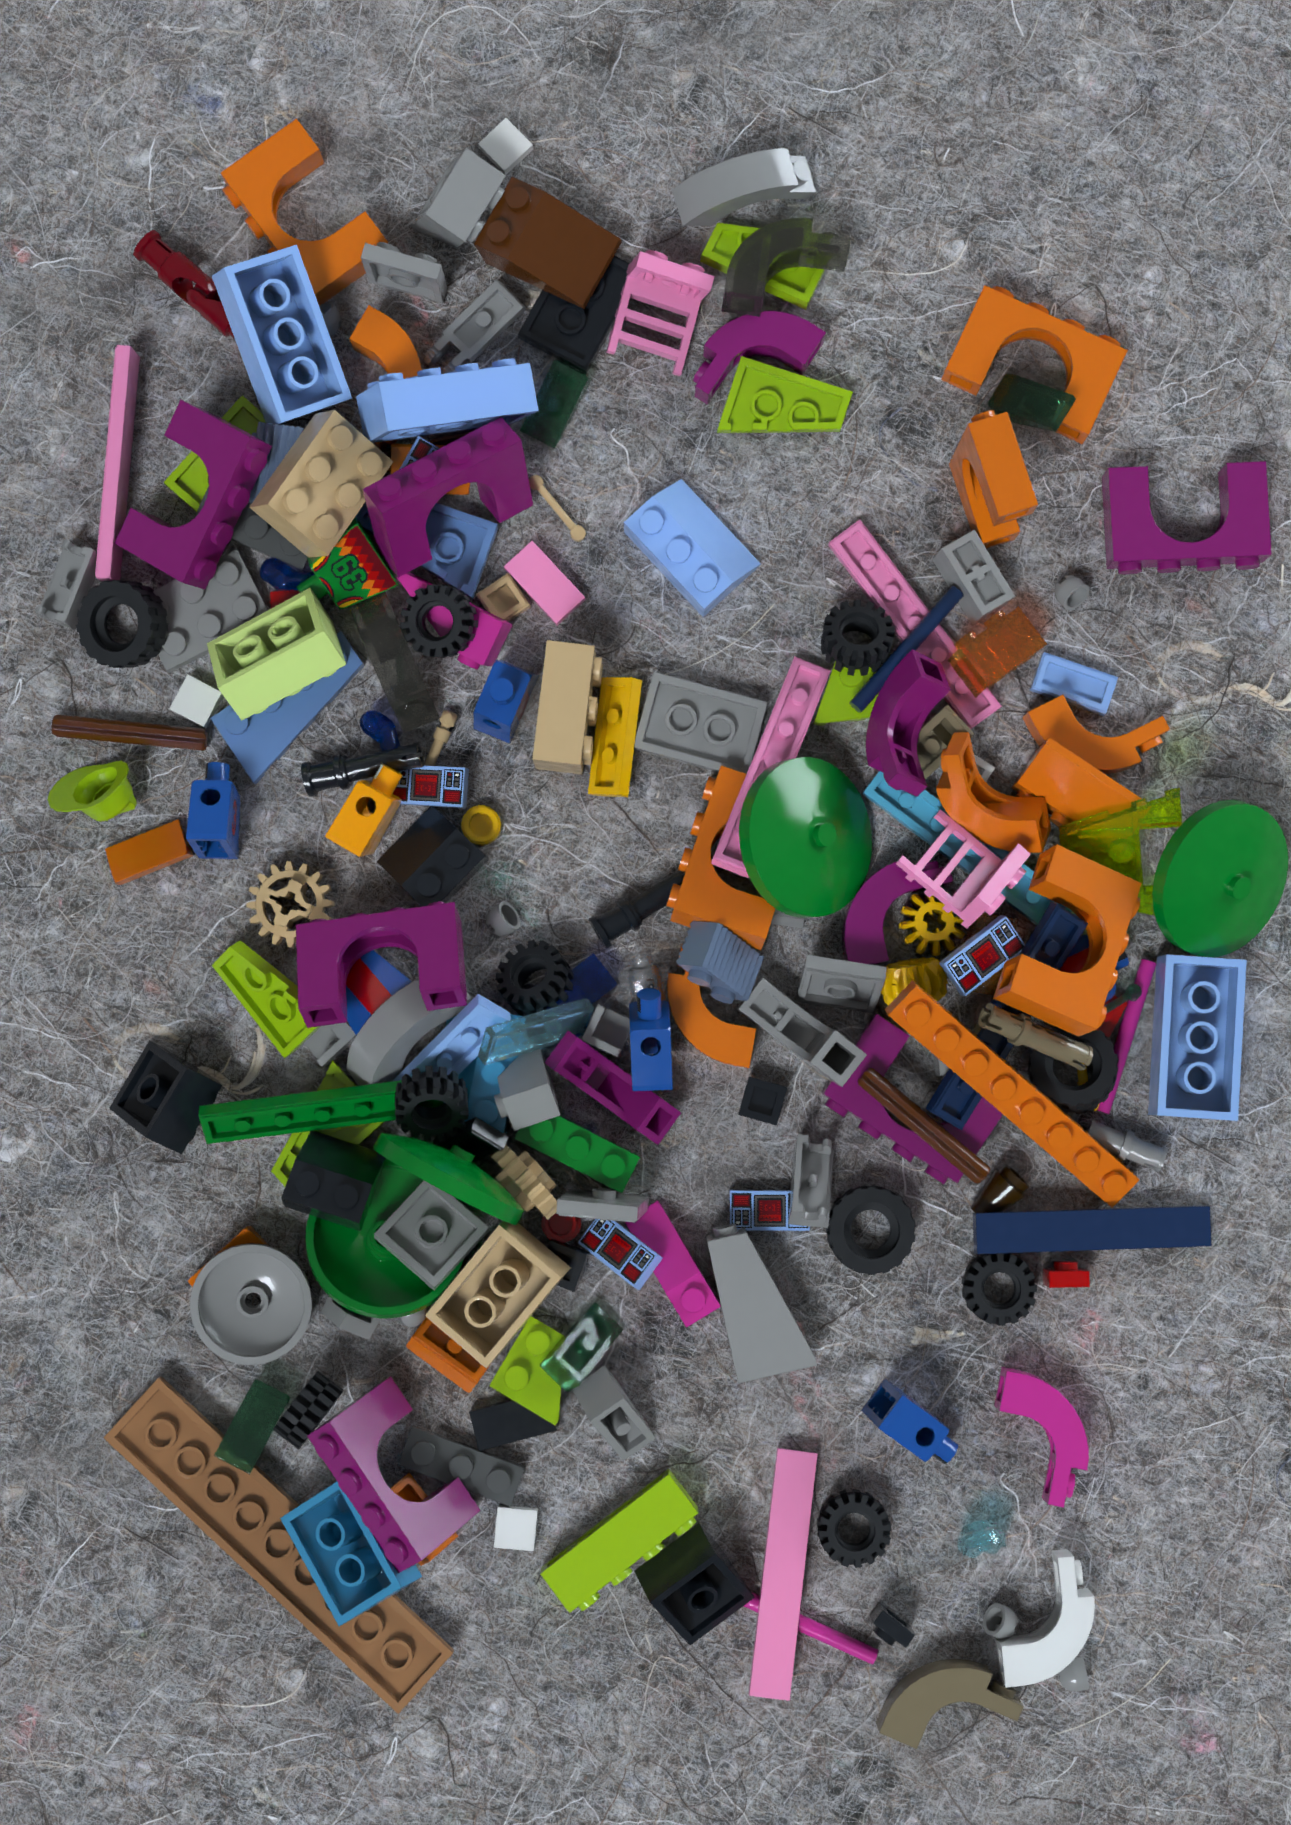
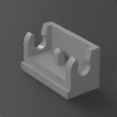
M975 529L941 548L932 559L949 588L955 586L963 593L964 596L958 603L972 626L981 622L995 610L996 612L1016 597Z
M64 539L61 546L63 548L42 603L37 606L35 613L40 618L75 630L78 623L77 612L82 605L81 601L84 596L90 593L89 590L92 588L96 578L97 552L86 546L83 548L78 547L69 540Z
M797 1135L793 1153L788 1224L828 1228L834 1157V1150H832V1141L825 1138L823 1144L810 1143L809 1135Z

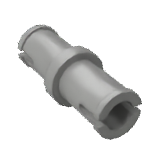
M1093 1119L1087 1128V1132L1107 1150L1115 1154L1120 1161L1124 1162L1125 1159L1154 1169L1156 1172L1161 1170L1168 1152L1167 1148H1162L1134 1137L1135 1132L1126 1130L1124 1133L1098 1123Z

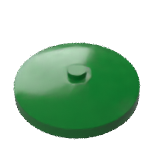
M800 757L780 761L770 766L757 777L749 789L741 810L739 842L747 874L760 895L771 906L782 913L799 918L827 916L849 904L865 881L872 854V832L868 812L860 793L852 781L840 769L827 761L813 757Z
M1223 800L1201 808L1181 824L1167 843L1160 857L1153 882L1152 899L1155 918L1161 932L1169 942L1192 955L1215 958L1240 949L1264 928L1279 904L1288 872L1286 839L1274 817L1262 808L1247 802Z
M380 1133L373 1146L376 1152L406 1171L502 1221L517 1225L524 1212L521 1205L500 1183L472 1163L475 1155L454 1144L449 1151L419 1139Z
M386 1159L361 1231L309 1215L306 1226L307 1256L319 1285L341 1306L357 1314L373 1318L403 1317L432 1305L457 1277L464 1262L463 1259L434 1291L374 1238V1233L424 1181Z

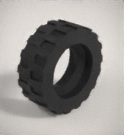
M113 580L101 582L99 586H94L89 590L90 593L83 597L81 608L77 612L78 625H76V628L80 635L79 641L87 650L86 653L90 658H95L97 663L101 665H109V667L134 668L139 667L138 665H146L151 662V658L157 657L161 646L166 642L167 638L165 636L169 623L166 621V616L168 615L166 609L163 608V601L153 593L154 590L152 588L143 586L142 583L137 581ZM121 604L131 607L138 618L137 634L130 642L125 644L115 642L107 630L109 612L115 606Z
M1056 1026L1050 1030L1092 1047L1093 1057L1091 1062L1093 1073L1086 1083L1080 1086H1067L1061 1083L1054 1075L1053 1062L1055 1059L1032 1049L1028 1065L1029 1082L1066 1114L1068 1112L1082 1114L1089 1109L1092 1111L1098 1107L1099 1103H1104L1108 1099L1109 1093L1113 1091L1118 1072V1057L1114 1053V1045L1111 1040L1108 1041L1105 1034L1100 1029L1099 1031L1094 1030L1078 1037Z
M863 1185L850 1189L834 1202V1206L830 1210L829 1226L826 1228L829 1247L841 1263L855 1272L868 1275L889 1272L890 1269L902 1264V1260L909 1256L912 1250L911 1246L915 1242L916 1237L914 1234V1227L916 1225L915 1219H913L911 1214L912 1211L899 1195L886 1188L875 1185ZM862 1211H879L889 1221V1238L883 1246L877 1249H864L858 1246L852 1238L851 1224L854 1218Z

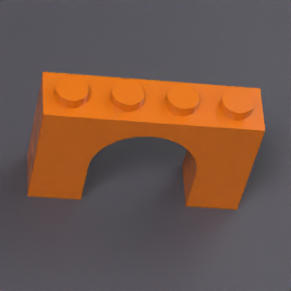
M296 118L223 170L221 175L226 187L222 191L235 209L242 206L249 217L244 220L258 240L263 236L272 247L267 250L268 253L297 245L320 306L366 274L361 260L365 243L376 246L378 242L388 243V241L366 211L334 234L316 241L296 239L288 235L278 225L277 211L283 195L289 188L324 164L320 149Z
M984 285L941 380L976 396L994 357L1002 348L1018 340L1030 339L1043 342L1057 352L1066 370L1065 390L1047 428L1083 444L1094 425L1128 350L1120 347L1121 344L1110 336L1099 335L1098 337L1085 331V327L1075 320H1060L1049 315L1048 309L1040 304L1033 302L1025 304L1014 299V295L1007 289L998 286L990 288Z
M994 410L982 412L971 418L972 423L967 425L949 462L971 531L975 529L986 549L1015 540L1020 533L1016 519L1033 514L1038 506L1008 412L995 415Z
M720 766L717 778L708 777L702 799L709 802L705 814L697 811L690 832L691 835L697 836L693 849L685 847L678 869L685 872L681 885L673 883L666 906L673 908L670 919L672 922L690 927V923L693 921L720 923L723 927L728 928L732 934L742 939L741 941L746 942L747 945L762 950L776 908L771 906L762 897L737 890L726 884L718 876L713 864H711V848L723 834L747 775L746 773Z
M1058 844L1042 852L1039 855L1028 890L1069 908L1080 919L1088 923L1085 928L1089 939L1088 957L1078 973H1067L1020 954L1004 963L993 999L1078 1037L1097 1030L1106 1017L1107 1008L1104 1004L1107 994L1112 990L1118 978V971L1115 968L1119 956L1125 951L1129 942L1127 929L1130 920L1136 915L1140 906L1138 894L1142 883Z

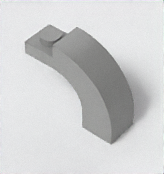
M788 148L762 150L725 160L694 174L672 189L683 226H712L733 211L756 202L772 199H807L816 193L806 156H790Z
M760 977L753 986L749 1000L742 1001L737 1007L740 1012L766 1031L777 1042L841 1087H843L867 1056L866 1053L838 1031L829 1028L814 1018L763 977Z
M416 979L384 1002L360 1029L348 1053L347 1072L359 1086L392 1082L403 1071L404 1061L412 1047L426 1033L458 1015L466 1006L427 1011L420 993L419 980ZM467 993L468 1005L469 1002L472 1000V997Z

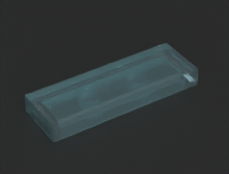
M585 998L486 1027L478 1057L486 1066L558 1044L567 1031H570L577 1037L583 1036L589 1025L594 1007Z

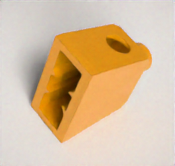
M381 764L372 782L369 780L358 781L325 837L358 857L374 854L402 799L392 793L403 775L395 769ZM370 798H372L376 803V810L374 813H372L368 807V801Z

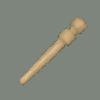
M443 710L439 720L441 725L435 729L432 737L435 739L424 766H435L444 743H447L451 732H449V729L454 727L458 718L454 712Z

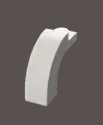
M1068 1549L1052 1550L1056 1600L1048 1620L1031 1633L1011 1636L1005 1639L996 1638L1000 1679L1006 1688L1031 1685L1053 1677L1077 1657L1088 1639L1094 1619L1095 1599L1088 1588L1077 1589V1585H1083L1082 1566L1080 1560H1074V1556Z

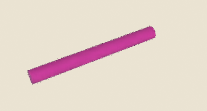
M1145 959L1140 961L1114 1044V1053L1118 1057V1072L1113 1091L1109 1093L1108 1099L1104 1103H1099L1096 1111L1110 1114L1155 971V962Z
M752 1592L755 1598L745 1604L744 1607L758 1613L760 1596ZM799 1614V1632L867 1663L874 1664L879 1649Z

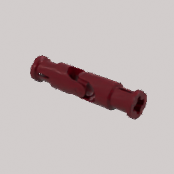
M156 230L145 234L134 249L133 255L140 262L145 261L158 273V279L198 311L220 333L226 337L231 336L235 340L214 281L182 252H175L165 244Z

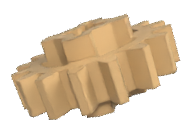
M287 861L285 871H281L277 865L273 864L271 865L272 875L269 878L261 873L257 875L262 885L260 888H249V891L256 895V901L246 903V907L256 910L257 914L249 920L251 924L262 923L263 926L258 933L261 937H266L273 933L272 944L279 945L283 938H286L288 947L295 948L296 930L290 931L294 923L304 918L311 921L315 919L331 920L332 918L325 914V908L334 907L335 902L324 897L332 889L329 885L319 886L318 883L323 877L321 873L316 872L309 877V866L303 863L299 870L295 871L294 863ZM292 878L286 887L277 891L271 889L278 882ZM307 885L312 888L315 894L316 906L311 905L307 899ZM295 894L294 900L300 904L299 906L307 910L305 912L299 909L297 911L290 910L288 915H286L287 908L282 906V903L275 901V898L291 900ZM265 903L270 904L276 915L273 921L274 925L266 914Z
M505 1145L504 1149L490 1155L502 1169L495 1178L526 1212L535 1206L547 1220L557 1212V1200L550 1193L557 1185L526 1150L517 1156Z

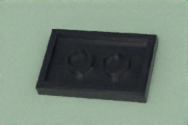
M614 255L585 309L542 290L522 325L518 338L587 374L614 325L616 309L619 306L620 294L625 284L626 272L630 263Z

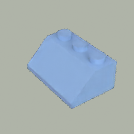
M682 479L653 495L624 521V533L702 617L707 615L761 565Z

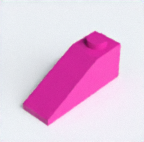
M410 572L399 578L397 577L411 597L416 595L414 591L419 588L425 589L427 585H434ZM469 602L470 606L476 609L477 614H474L473 617L474 620L478 621V628L473 627L472 633L476 635L473 641L469 640L466 643L469 646L468 648L457 652L459 653L457 660L478 670L480 665L493 666L513 624ZM436 606L426 616L440 637L445 636L451 630L453 617L446 607Z
M658 1200L648 1206L647 1212L635 1223L625 1222L633 1235L663 1257L653 1272L686 1328L721 1307L719 1300Z

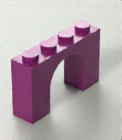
M180 399L164 436L193 451L204 462L209 477V490L205 504L193 520L179 527H174L155 515L130 508L115 544L176 580L206 590L209 581L215 575L220 557L233 536V530L241 512L249 502L250 493L260 472L266 466L267 457L272 446L213 413Z
M502 417L363 488L379 554L398 578L432 560L426 534L427 518L438 500L455 487L477 482L480 500L499 523L533 506L522 440Z
M1266 461L1226 463L1218 472L1219 524L1211 537L1198 542L1175 540L1167 536L1155 523L1150 509L1148 466L1108 468L1102 476L1106 569H1118V574L1130 575L1141 573L1142 568L1157 567V572L1159 573L1181 571V566H1196L1197 571L1218 570L1222 564H1235L1238 570L1259 568L1260 563H1263L1272 555Z
M433 902L428 906L408 909L398 907L387 912L373 914L356 913L345 918L331 920L315 919L309 923L296 924L298 1009L307 1028L347 1022L346 981L349 971L360 957L382 947L402 948L413 953L418 958L419 988L427 1011L466 1006L467 992L462 922L455 902Z
M874 1014L854 1043L867 1056L843 1087L829 1080L821 1092L822 1095L828 1098L824 1105L843 1118L849 1112L860 1119L861 1122L858 1128L876 1140L882 1134L894 1142L891 1150L907 1161L911 1162L916 1157L928 1166L924 1172L943 1185L948 1179L958 1183L963 1176L960 1170L914 1131L898 1125L889 1116L885 1107L858 1085L859 1077L870 1067L874 1068L884 1077L888 1068L910 1037L878 1014ZM982 1097L962 1130L945 1120L940 1125L977 1155L1003 1114Z
M390 1376L361 1395L307 1435V1437L315 1447L319 1457L323 1459L337 1480L340 1489L347 1495L361 1516L365 1526L369 1528L383 1549L386 1558L393 1564L397 1572L400 1573L426 1558L481 1510L459 1477L436 1489L421 1502H411L401 1498L386 1484L377 1461L379 1441L386 1430L413 1410Z

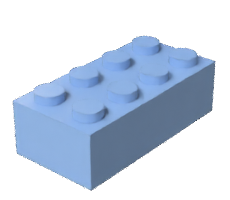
M297 245L224 267L212 275L266 423L280 425L352 399Z
M515 358L494 361L492 362V367L479 369L478 363H469L454 367L455 371L445 374L441 373V368H430L418 371L417 376L407 379L403 378V373L379 376V381L368 383V389L356 396L363 435L372 443L478 429L499 417H502L507 424H513L539 411L530 363L516 365Z
M1169 954L1157 957L1148 1115L1238 1121L1247 960Z

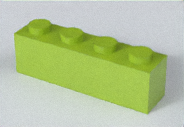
M668 1468L541 1567L540 1575L569 1613L577 1607L584 1611L600 1598L601 1595L598 1591L611 1582L613 1586H616L625 1580L633 1572L630 1566L641 1557L648 1561L657 1555L665 1547L662 1541L675 1532L677 1536H680L688 1531L697 1522L694 1516L698 1514V1506Z

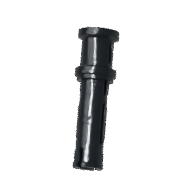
M414 742L410 745L350 759L345 755L339 754L335 755L333 760L312 765L309 761L303 762L301 765L303 784L309 797H314L318 795L319 791L335 787L346 790L353 785V781L374 777L381 764H385L396 771L424 767L423 756L407 759V756L421 753L422 749L418 742Z
M679 870L631 900L627 898L623 900L621 898L617 901L616 907L600 917H590L588 921L603 946L607 949L612 946L611 941L631 929L637 931L640 929L643 919L665 907L673 883L681 885L685 872Z

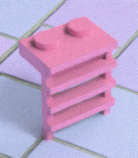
M647 250L644 253L640 251L628 265L625 284L620 294L621 299L616 309L615 321L609 335L606 352L614 355L617 344L622 343L675 361L672 374L680 376L701 300L711 291L715 276L704 273L705 269L693 263H683L680 265L668 261V257L661 252ZM632 298L686 316L685 327L628 309L629 299ZM624 320L681 339L679 350L621 331Z
M940 809L933 818L942 824L945 829L915 865L904 856L897 861L896 865L907 873L905 877L910 882L916 880L926 889L925 895L929 898L934 895L944 904L942 909L947 913L952 910L963 920L961 925L968 929L984 912L991 916L1003 903L1006 897L1001 894L1005 886L1012 889L1024 876L1026 870L1021 866L1031 853L1018 843L1001 860ZM954 834L963 844L937 877L932 880L922 870L948 837ZM972 849L982 859L951 896L940 886L966 853Z

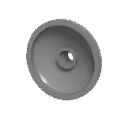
M257 1243L236 1245L215 1255L206 1263L197 1276L190 1298L192 1323L202 1342L219 1357L243 1365L268 1363L288 1353L304 1335L312 1312V1293L307 1277L301 1267L281 1250ZM249 1293H257L261 1298V1303L256 1306L250 1305L246 1300V1296Z

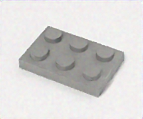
M238 549L220 557L215 575L209 581L206 590L184 584L175 579L153 591L163 601V608L166 609L168 615L166 616V621L169 623L165 636L167 638L166 642L161 646L158 655L166 671L171 673L209 654L208 642L268 611Z
M653 672L635 737L634 750L719 772L720 766H724L747 774L753 759L768 702Z

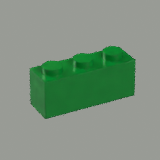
M561 1115L519 1129L514 1138L620 1193H623L640 1159V1155Z

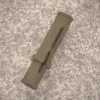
M987 1003L986 1008L983 1007L978 1019L979 1026L1008 1038L1007 1041L1015 1046H1028L1081 1071L1086 1069L1085 1065L1089 1066L1093 1057L1092 1047L1035 1024L1031 1021V1017L1023 1013L1016 1015L992 1003Z

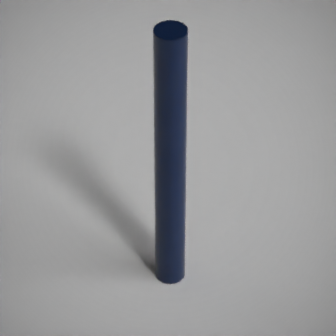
M955 586L949 588L849 702L856 711L861 713L880 692L885 681L900 661L912 649L916 651L962 599L964 595Z

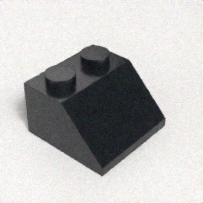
M430 806L382 855L377 863L421 906H428L433 902L447 903L488 859L433 806Z
M149 1040L109 1109L145 1138L182 1154L188 1143L194 1138L200 1124L199 1106L214 1104L222 1084L203 1070Z
M310 1131L294 1161L281 1198L284 1207L361 1231L387 1158L375 1150L316 1131Z
M700 1523L696 1524L653 1558L634 1570L649 1602L689 1645H692L755 1598L720 1546Z

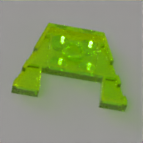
M1180 788L1164 791L1165 796L1148 802L1146 798L1131 802L1130 808L1112 814L1107 810L1059 826L1060 846L1142 883L1138 894L1140 906L1137 912L1155 916L1152 899L1153 885H1144L1140 829L1181 826Z

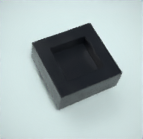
M748 1076L738 1115L777 1126L787 1087Z
M551 1239L547 1248L571 1267L557 1286L575 1292L578 1289L590 1252Z
M880 1602L871 1612V1620L876 1625L873 1630L875 1634L891 1646L896 1641L905 1648L909 1645L915 1633L908 1623Z

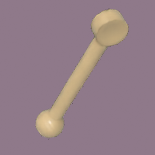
M531 476L529 478L530 488L537 490L571 530V538L576 542L584 540L586 536L584 527L576 525L543 486L544 482L541 476Z

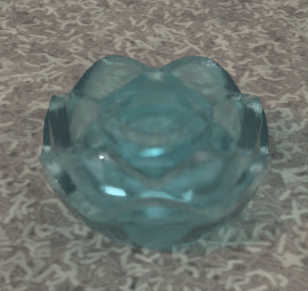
M992 1520L970 1523L962 1528L958 1536V1550L962 1552L963 1556L967 1555L970 1558H976L982 1552L995 1554L1001 1547H1006V1533L1000 1525Z

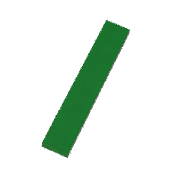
M402 1080L199 1106V1119L206 1144L396 1120V1085L398 1082L402 1083ZM426 1100L419 1103V1105L424 1107H437L444 1104V1102L439 1100Z

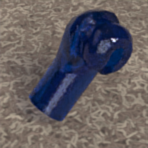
M277 558L266 559L260 568L261 578L278 590H298V584L314 575L313 571H296Z
M369 710L361 716L360 727L362 731L378 742L382 751L401 747L394 722L376 710Z

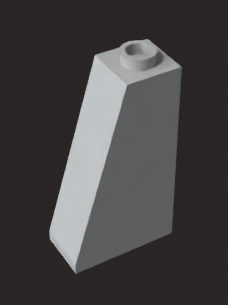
M735 1223L713 1228V1234L707 1235L706 1240L738 1383L817 1366L811 1347L746 1229H737Z

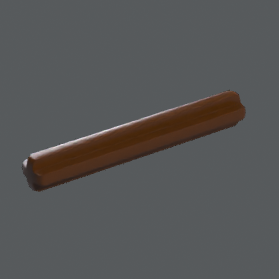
M55 715L51 726L53 735L65 738L201 751L206 750L208 745V731L204 728L68 715Z
M870 1067L863 1072L857 1081L858 1085L976 1184L981 1183L987 1177L991 1170L990 1167L874 1068Z

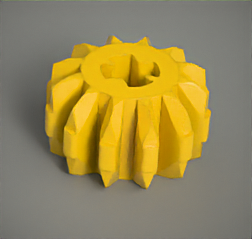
M914 894L910 897V900L917 910L908 906H903L900 910L903 915L910 917L911 921L900 922L898 928L901 930L911 928L913 932L906 936L903 941L905 944H910L916 938L919 939L920 942L916 947V953L922 954L926 950L928 943H930L932 956L940 955V942L946 950L952 951L955 946L949 935L956 939L964 937L965 933L954 927V924H961L963 920L959 916L954 917L952 910L949 913L943 910L944 904L940 900L936 902L934 895L930 898L924 895V903L920 896ZM936 913L938 915L937 922L942 927L941 930L936 928L931 933L927 931L928 923L923 921L924 915L929 917Z
M921 957L898 960L896 963L888 964L886 966L885 982L881 991L884 1002L889 1006L912 980L936 1001H939L947 994L946 984H948L947 975L940 966V961L934 957Z

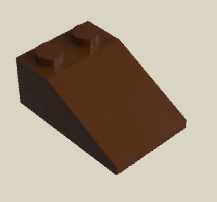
M511 177L502 197L494 207L474 245L486 264L585 309L622 241L616 235L547 192Z

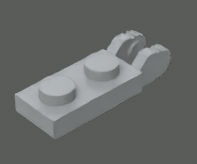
M498 279L495 280L442 332L443 336L426 352L423 360L429 366L435 364L446 354L452 345L459 354L443 368L442 374L455 371L454 367L464 365L468 362L472 363L525 311V306Z

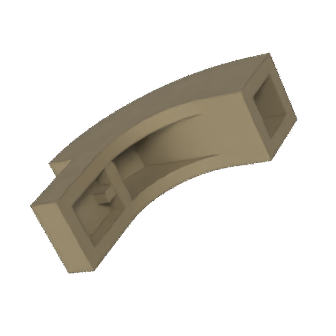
M944 1659L925 1664L905 1676L888 1695L876 1720V1725L879 1733L917 1749L928 1722L944 1706L956 1702L976 1703L1017 1722L1024 1706L1020 1699L1015 1696L1017 1691L1014 1688H1006L1003 1682L994 1680L993 1685L989 1684L993 1674L987 1665L967 1659Z

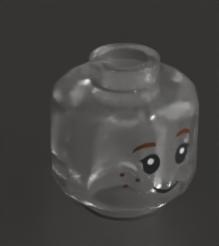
M640 954L630 957V964L624 966L618 972L623 1004L629 1008L630 1003L637 1002V992L645 988L659 990L661 992V1001L665 1000L668 1002V965L663 961L653 960L652 954Z

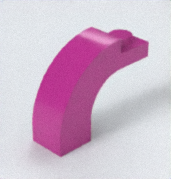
M1001 1367L994 1406L1002 1412L1034 1419L1043 1427L1049 1440L1050 1456L1042 1499L1049 1505L1064 1508L1066 1497H1072L1075 1487V1474L1070 1473L1071 1467L1082 1470L1088 1469L1089 1449L1081 1419L1070 1402L1044 1380L1024 1371Z

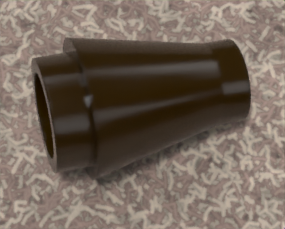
M1006 1164L1001 1170L996 1168L981 1194L970 1208L974 1213L1003 1212L1025 1197L1024 1192L1029 1188V1185L1014 1169Z

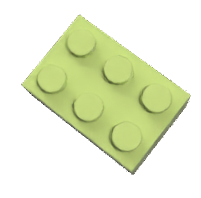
M311 588L207 643L217 687L241 721L254 714L262 713L270 705L287 696L299 693L309 684L322 677L334 674L339 668L346 665L333 621Z

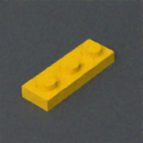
M602 677L588 786V794L604 797H628L642 686V680L633 677Z

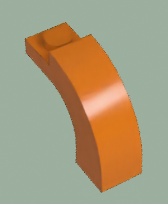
M368 305L349 338L353 349L378 363L387 374L403 373L404 379L417 376V372L423 369L417 351L409 336L393 319ZM397 440L375 442L373 444L382 450L386 449L387 445L395 444Z
M1064 695L1027 712L1022 717L1039 747L1050 737L1104 774L1117 773L1136 766L1142 762L1136 748L1138 747L1141 753H1144L1162 744L1163 741L1160 736L1170 730L1164 716H1161L1121 736H1098L1086 730L1077 721Z
M954 732L947 748H944L941 753L943 773L936 787L938 798L947 814L973 837L987 845L1011 851L1019 843L1029 853H1042L1051 831L1045 797H1014L993 789L979 774L969 732Z
M685 970L684 975L668 973L667 996L669 1007L677 1027L687 1041L702 1054L713 1060L732 1066L750 1068L756 1028L729 1024L716 1018L706 1008L700 994V986L687 979L689 972Z

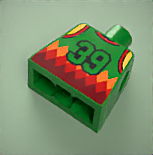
M355 516L328 556L307 557L314 575L298 584L297 588L300 593L311 588L318 600L329 594L339 609H345L394 588L398 585L395 574L379 554L377 547Z

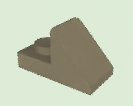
M948 705L930 720L919 733L917 754L925 780L941 766L942 750L947 748L954 732H969L970 738L974 735L971 729Z

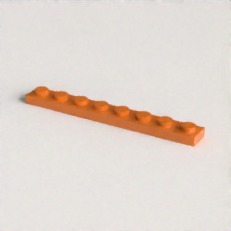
M912 980L885 1009L889 1017L1111 1208L1140 1180L1132 1170L1117 1159V1157L916 982Z

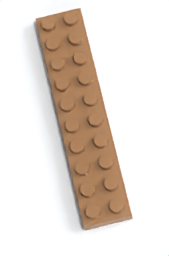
M162 1376L147 1389L103 1437L396 1713L399 1714L453 1654L454 1649L395 1594L347 1623L338 1626L280 1519L300 1505Z

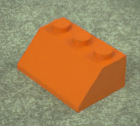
M1050 737L1036 749L1011 787L1018 792L1016 797H1045L1048 813L1051 814L1049 820L1065 831H1070L1072 828L1084 836L1082 842L1098 853H1103L1104 850L1111 853L1116 850L1151 806V804Z

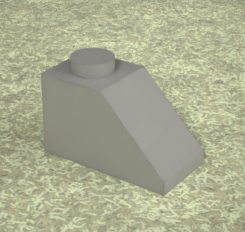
M539 1041L531 1043L497 1077L500 1093L494 1095L495 1102L501 1118L509 1116L514 1131L560 1116L551 1073L545 1064L546 1060Z
M605 1365L588 1375L583 1381L572 1388L590 1422L623 1461L656 1438L629 1396Z

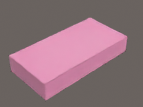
M533 541L503 566L504 570L511 575L515 582L556 626L586 600L585 596Z

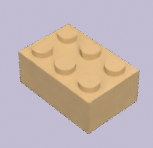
M336 410L317 413L310 420L249 508L308 558L328 556L366 502L363 488L381 480L393 461Z
M551 640L546 642L532 758L536 769L583 775L584 765H591L594 742L593 737L587 735L589 726L596 727L598 713V697H593L592 693L593 687H601L603 673L602 658L596 657L594 645Z
M503 1221L425 1316L481 1365L487 1368L505 1349L571 1267L519 1223L513 1225Z

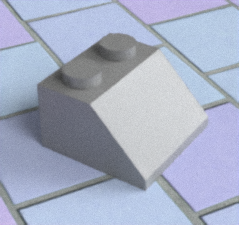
M466 147L450 162L411 227L420 233L456 248L466 240L472 243L484 225V222L479 220L486 207L492 210L502 197L505 190L500 187V184L506 175Z

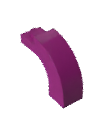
M761 311L735 318L719 328L704 344L703 357L710 360L711 363L704 361L693 378V382L697 383L695 385V397L708 405L730 371L739 364L741 356L746 358L758 356L774 358L800 375H803L824 344L826 332L801 317L785 312Z
M913 649L894 668L877 696L868 722L866 757L868 766L884 773V779L889 786L895 790H903L918 797L928 787L917 754L919 733L930 711L951 689L942 664Z
M897 861L887 865L871 876L851 900L842 928V948L845 961L870 965L889 961L883 935L885 914L892 902L899 896L925 889L916 880L912 882L905 878L907 873L896 865ZM938 861L928 862L922 872L934 880L944 867L939 868ZM951 873L942 885H947L953 881Z
M570 1031L566 1032L545 1061L547 1066L597 1100L657 1145H659L681 1114L680 1111L652 1091H632V1076Z

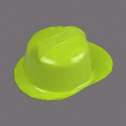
M120 760L108 764L78 768L66 774L55 783L49 792L47 800L50 808L57 812L81 811L99 822L108 821L118 814L135 809L137 801L133 795L131 783L127 778L128 764Z

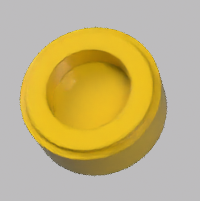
M477 805L470 808L464 814L461 822L462 832L471 843L479 846L488 845L498 838L501 832V820L492 808L485 805Z

